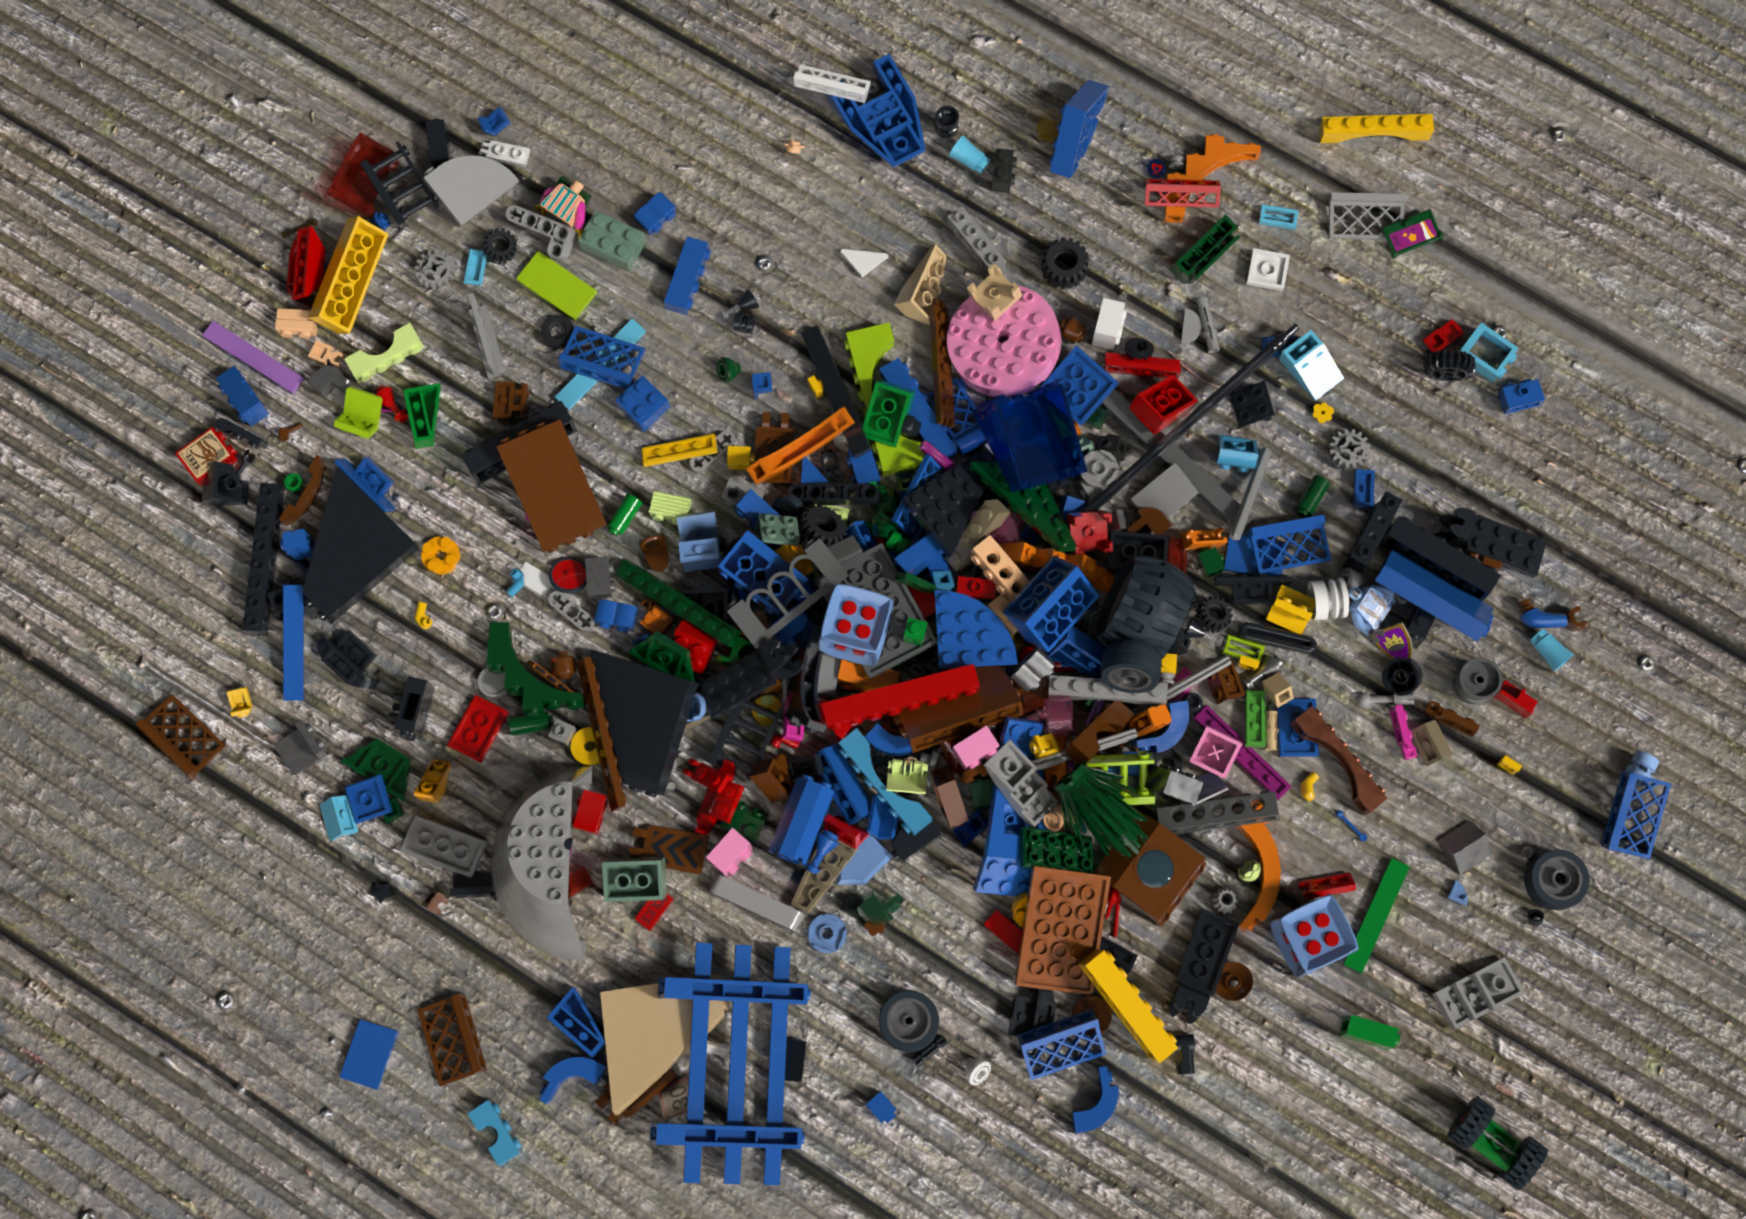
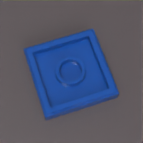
M382 774L345 787L356 824L393 812Z

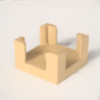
M993 263L987 269L989 276L976 287L973 282L966 289L969 296L996 321L1022 297L1019 286L1014 281L1011 283L1006 279L1001 269Z

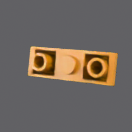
M432 759L414 792V796L419 800L439 803L445 793L451 762Z

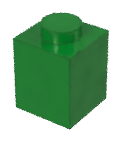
M908 618L903 642L922 646L928 622Z

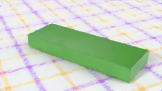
M1245 690V747H1265V691Z

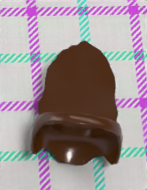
M662 533V536L654 535L642 541L639 540V547L644 552L649 566L656 572H663L669 563L664 533Z

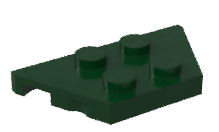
M655 631L634 646L628 653L654 669L694 681L690 651L658 631Z
M377 738L369 743L368 746L360 748L353 755L341 760L343 764L367 779L382 774L387 792L401 801H405L411 759Z

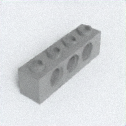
M963 206L947 216V226L987 276H989L987 269L993 263L1001 269V272L1006 270L1007 261Z

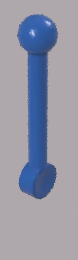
M1341 810L1335 812V815L1341 818L1359 836L1361 842L1367 840V835L1362 834L1343 815Z

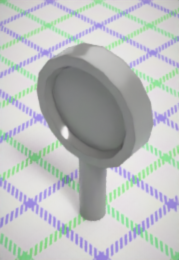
M488 667L483 669L478 677V687L481 692L493 699L501 698L507 694L504 687L505 672L494 674L489 672Z

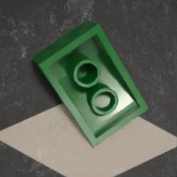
M877 381L863 424L867 438L896 448L901 436L904 420L911 410L916 391L886 381Z

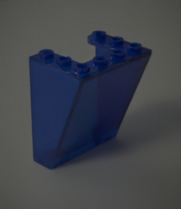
M1051 382L1037 388L1035 391L1029 392V396L1023 397V394L1012 396V400L1009 397H1005L1004 394L993 397V399L987 400L986 403L978 405L979 408L973 411L1012 493L1088 472L1063 383L1055 385V382Z

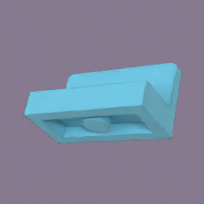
M347 795L331 797L320 804L330 841H334L340 836L352 835L358 832Z

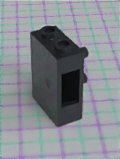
M408 676L404 693H394L393 698L401 700V704L394 703L392 705V710L398 711V713L390 712L388 719L396 721L394 729L405 740L414 742L415 739L421 740L435 689L427 680Z

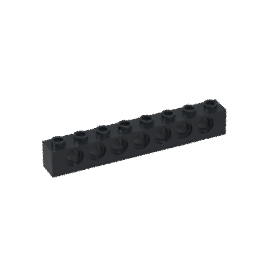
M260 483L242 631L248 636L267 637L271 602L267 594L272 592L274 586L281 528L279 519L283 512L285 495L283 487L275 483Z

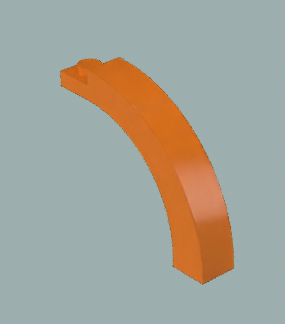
M843 407L790 444L759 459L748 467L747 471L756 485L800 462L804 457H808L842 434L844 430L855 422L846 408Z
M1264 823L1235 826L1253 846L1261 867L1259 893L1253 907L1239 924L1238 928L1242 932H1245L1247 929L1251 931L1258 922L1255 920L1256 918L1261 922L1266 919L1279 891L1281 877L1279 854L1275 842Z

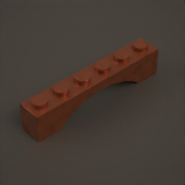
M1311 706L1289 724L1302 739L1321 745L1339 760L1349 778L1352 801L1364 815L1371 813L1388 799L1384 789L1373 781V776L1360 765L1358 757L1351 754L1347 749V744L1335 734L1334 728L1323 720L1321 712Z

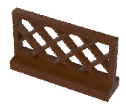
M173 694L146 718H141L135 723L138 729L191 781L198 776L197 773L226 748V745ZM172 701L178 705L177 712H166L167 706ZM155 716H163L162 726H154L150 721ZM166 716H177L176 725H166ZM180 716H189L191 718L190 725H180ZM165 729H176V738H166ZM179 729H190V738H179ZM193 729H203L204 738H193ZM189 742V751H179L178 743ZM203 742V751H192V743ZM207 742H216L219 745L214 751H206ZM192 755H203L202 762L195 766L191 762Z
M456 994L417 1010L439 1087L477 1073L488 1071L465 994ZM451 1002L453 1011L448 1016L442 1013L445 1004ZM432 1010L436 1013L432 1023L426 1020L424 1012ZM440 1015L448 1019L444 1029L436 1026ZM452 1021L457 1023L459 1027L456 1036L448 1032ZM434 1028L442 1032L438 1042L431 1038ZM445 1035L454 1038L450 1048L441 1044ZM457 1041L464 1044L462 1054L453 1051ZM439 1047L448 1051L444 1061L437 1058L436 1053ZM451 1053L460 1058L455 1068L447 1064ZM463 1060L469 1062L471 1071L464 1073L459 1070ZM447 1067L453 1070L450 1079L444 1081L442 1072Z

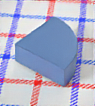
M1455 879L1447 899L1467 906L1468 897L1463 885Z

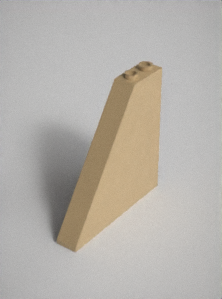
M719 974L711 975V979L721 980ZM658 983L600 992L612 1112L614 1115H620L690 1051L693 1000L657 999ZM709 1001L708 1033L726 1018L725 1011H729L728 1001Z

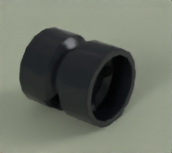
M942 106L936 112V133L942 138L954 137L958 132L959 113L952 106Z

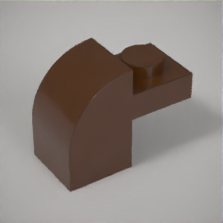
M1145 507L1138 510L1141 518L1137 517L1132 520L1127 530L1139 533L1149 526L1155 535H1161L1174 524L1162 510Z

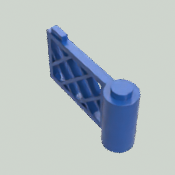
M956 377L952 379V386L956 384L959 389L958 395L953 394V398L956 399L954 416L956 411L966 413L964 421L955 420V424L963 425L960 432L954 434L951 428H946L951 439L953 438L957 443L958 452L963 456L995 437V433L967 394L966 389L968 387L962 379L958 380ZM933 390L927 393L926 396L931 408L935 409V403L931 399L934 396ZM959 400L968 402L967 410L957 408ZM968 415L977 416L979 421L974 424L968 423Z

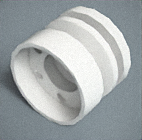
M1342 577L1336 578L1335 581L1334 579H1329L1327 588L1323 580L1308 582L1307 596L1314 598L1316 604L1312 611L1311 619L1313 621L1327 620L1329 612L1333 619H1337L1338 616L1340 618L1348 616L1349 594Z

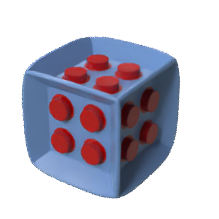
M836 584L823 620L819 650L847 661L876 666L886 638L890 614L893 610V600L870 590L851 585Z
M1327 894L1324 897L1313 900L1270 922L1274 938L1288 966L1297 978H1301L1308 973L1329 965L1359 949L1351 926L1332 894Z

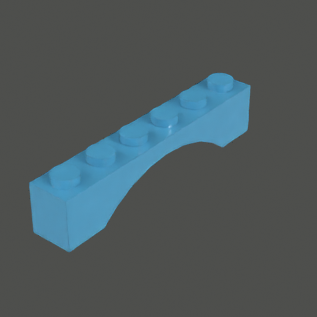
M857 728L839 742L841 747L839 752L845 759L848 757L851 759L853 769L858 774L861 772L866 777L863 779L870 789L872 787L876 789L878 799L890 806L889 812L895 819L897 817L903 822L901 826L907 833L911 832L915 836L932 822V817L919 802L910 801L896 795L892 791H886V786L878 778L872 766L870 744Z

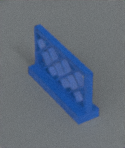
M575 325L564 352L558 358L559 366L561 369L627 390L632 385V380L645 353V348ZM577 333L585 334L587 339L577 342ZM600 339L603 340L604 345L595 348L592 341ZM590 343L592 349L583 353L580 346ZM619 345L622 350L612 353L610 347ZM574 348H578L580 352L576 356L568 355L569 351ZM607 348L610 355L600 358L598 351ZM632 350L639 352L638 356L632 359L627 354V352ZM595 353L598 360L593 362L586 360V356ZM625 354L627 361L618 364L615 357ZM613 359L614 366L609 368L604 366L603 362ZM630 364L632 368L630 374L621 371V367Z
M925 454L904 497L919 489L918 483L920 480V487L926 484L927 476H929L930 482L945 473L930 455ZM901 502L892 521L904 532L903 536L905 538L923 539L927 532L913 515L909 517V510Z
M1324 515L1253 527L1247 530V538H1250L1257 573L1264 574L1332 561L1324 523L1326 522ZM1314 529H1319L1321 537L1318 541L1309 536ZM1294 533L1304 536L1300 545L1291 539ZM1276 536H1281L1286 540L1282 548L1273 543ZM1262 539L1268 543L1264 551L1257 547L1256 540ZM1306 539L1315 544L1311 552L1302 547ZM1289 542L1297 547L1293 556L1284 550ZM1270 546L1279 551L1275 559L1266 554ZM1317 547L1324 550L1325 558L1319 559L1313 554ZM1299 550L1308 555L1305 562L1295 558ZM1282 553L1290 558L1287 565H1282L1277 561ZM1263 557L1272 562L1269 568L1262 569L1261 560Z
M1622 770L1601 846L1609 850L1650 859L1671 783ZM1637 779L1643 780L1646 788L1639 792L1635 787ZM1659 784L1663 785L1662 794L1656 797L1652 788ZM1649 791L1653 799L1644 804L1640 795ZM1637 798L1641 806L1632 811L1630 803ZM1656 803L1658 807L1657 812L1650 815L1647 807ZM1644 810L1647 818L1639 823L1635 814ZM1632 817L1636 825L1627 830L1624 825L1625 820ZM1650 822L1652 830L1645 835L1641 826ZM1638 829L1642 837L1633 842L1629 833ZM1626 836L1630 844L1624 848L1618 847L1620 839ZM1642 841H1645L1647 845L1645 853L1639 852L1636 847Z
M1093 1009L1017 1034L1031 1080L1106 1055L1099 1028L1100 1025ZM1095 1028L1091 1037L1084 1034L1086 1030ZM1076 1035L1073 1043L1065 1041L1068 1036ZM1081 1038L1088 1040L1084 1048L1077 1046ZM1057 1042L1053 1050L1046 1048L1048 1043ZM1093 1043L1100 1046V1049L1097 1051H1089ZM1062 1045L1069 1047L1065 1055L1058 1052ZM1038 1049L1034 1057L1027 1054L1028 1050ZM1074 1049L1080 1051L1081 1053L1078 1057L1074 1059L1070 1057ZM1043 1051L1050 1054L1046 1061L1039 1059ZM1055 1056L1062 1058L1059 1064H1051ZM1035 1063L1043 1065L1041 1070L1033 1072L1032 1068Z

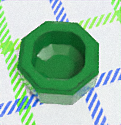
M295 473L286 475L284 479L286 489L294 493L300 491L304 485L302 477Z

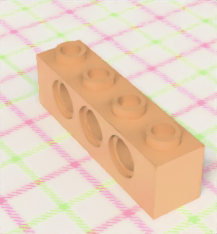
M991 535L975 546L970 552L972 562L977 566L979 565L983 570L984 576L996 584L997 591L1009 600V604L1019 594L1013 592L1012 587L1019 588L1021 592L1030 582ZM987 557L993 558L995 563H989ZM999 572L1006 573L1007 578H1002Z

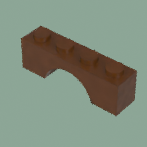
M1114 701L1112 704L1108 702L1101 711L1103 713L1101 715L1097 713L1090 720L1091 724L1089 726L1085 724L1078 732L1080 733L1078 737L1074 735L1068 741L1069 747L1065 753L1077 764L1081 761L1087 764L1101 748L1096 736L1098 732L1118 733L1134 716V713L1121 701Z

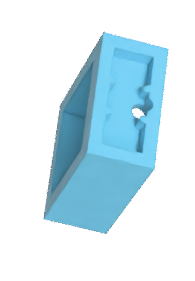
M1481 322L1460 352L1465 351L1475 357L1476 371L1491 382H1494L1497 377L1501 379L1507 369L1504 367L1507 363L1511 365L1516 359L1517 355L1515 352L1518 350V347ZM1481 335L1508 353L1497 370L1470 352Z

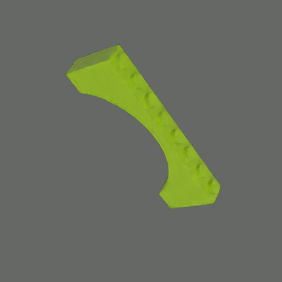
M889 322L847 332L846 340H843L846 351H850L851 356L848 357L850 368L854 367L856 373L853 374L854 383L859 385L860 391H857L860 402L864 403L865 408L862 409L864 420L872 397V381L875 370L882 357L894 346V337ZM900 436L896 448L877 441L871 443L873 454H877L879 459L876 461L878 472L882 471L883 477L919 468L925 456L919 450L921 443Z

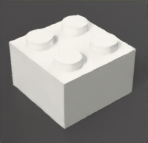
M1103 298L1093 337V346L1114 350L1115 344L1119 345L1127 310H1124V302Z

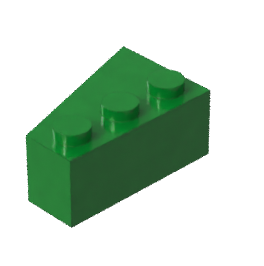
M441 383L404 389V399L415 450L434 446L441 398Z

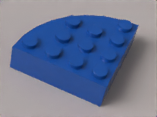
M1088 80L1084 85H1081L1073 97L1069 98L1067 104L1064 103L1061 110L1063 117L1057 127L1059 135L1053 144L1055 152L1049 161L1051 165L1050 172L1067 178L1073 176L1079 166L1077 162H1079L1080 158L1084 157L1099 121V119H1096V116L1103 109L1109 89L1108 85Z
M935 590L939 669L959 668L974 664L975 667L1018 664L1017 651L1012 636L1001 618L990 607L967 594L950 590Z

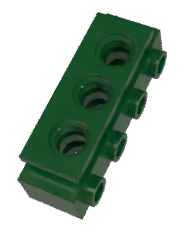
M1225 214L1169 268L1170 271L1181 282L1190 276L1192 279L1189 283H1194L1240 238L1239 235L1235 237L1232 235L1238 227ZM1223 239H1227V241L1221 247H1219V243ZM1214 251L1215 253L1207 260V255ZM1198 264H1202V266H1200L1199 269L1196 272H1194V268Z

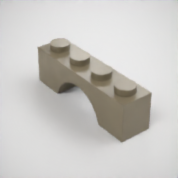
M986 500L966 527L953 555L950 558L946 556L944 559L956 571L969 570L973 565L970 556L972 549L981 543L989 533L1000 527L1010 514V511L999 500Z

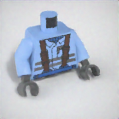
M1380 585L1361 587L1360 590L1352 586L1348 590L1349 597L1352 599L1349 611L1355 628L1366 635H1371L1372 641L1378 643L1380 639L1375 635L1378 634L1384 637V631L1378 629V627L1396 602L1393 599L1396 598L1400 604H1405L1406 601L1401 600L1400 595Z

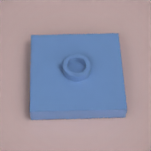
M714 510L677 516L681 542L717 538L720 547Z

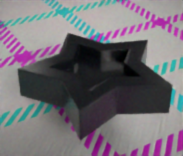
M376 882L375 890L370 895L377 897L379 903L382 904L386 898L393 897L389 891L391 883L381 885Z

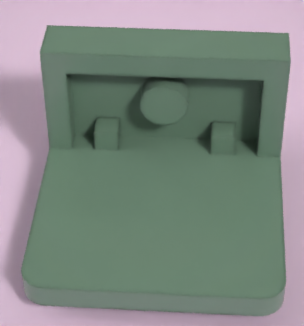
M759 513L755 527V536H761V541L764 543L798 546L800 537L797 517Z

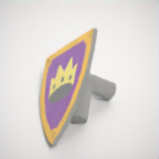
M1402 622L1381 629L1384 631V637L1378 634L1375 635L1380 639L1375 644L1389 658L1412 657L1411 638Z

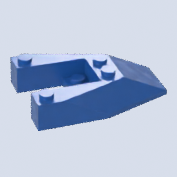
M887 54L873 61V72L885 90V94L859 107L854 100L826 94V97L850 131L894 168L922 154L926 150L916 98L891 55Z

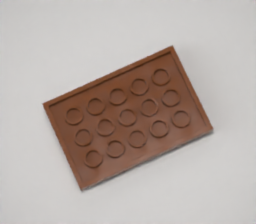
M1033 866L1014 985L1093 995L1094 985L1078 963L1095 949L1100 950L1110 876Z

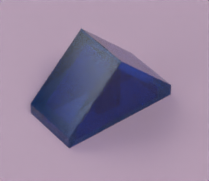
M979 810L968 817L969 821L964 822V824L953 830L963 846L968 845L987 831L988 823Z

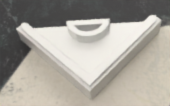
M847 249L840 251L861 278L888 259L887 253Z

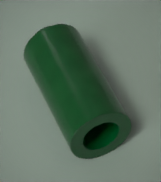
M1319 475L1312 477L1295 506L1299 516L1303 518L1312 517L1330 486L1328 480Z
M548 711L538 717H529L527 715L509 717L511 736L550 731L551 726L554 724L553 715H549Z

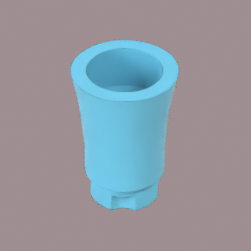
M964 135L960 137L949 153V157L961 162L973 171H977L979 174L984 172L991 161L990 158L986 157V154L975 147Z
M1545 629L1540 630L1530 640L1553 672L1557 671L1574 655L1573 652L1564 647Z

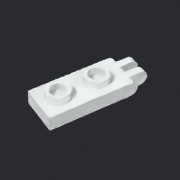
M490 140L489 143H481V147L484 149H480L479 154L484 155L486 158L526 168L530 154L529 148Z

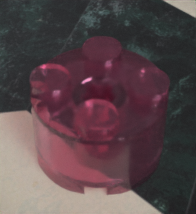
M1009 514L1002 525L989 533L984 539L991 535L997 544L1019 542L1022 519L1019 517L1016 520L1012 519V515Z
M1071 696L1044 699L1043 718H1046L1045 735L1052 733L1054 737L1073 736L1075 734V726H1072L1074 708Z

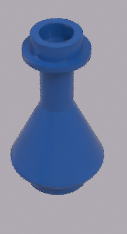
M826 829L823 833H818L817 853L812 863L806 864L808 865L807 870L814 874L821 871L818 866L823 857L839 845L837 835Z

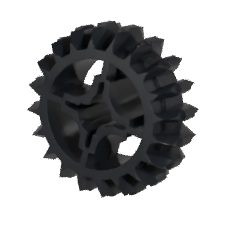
M1452 349L1437 350L1427 354L1423 368L1425 375L1429 378L1455 382L1473 377L1476 364L1475 357L1465 351L1460 352L1459 350L1454 351Z

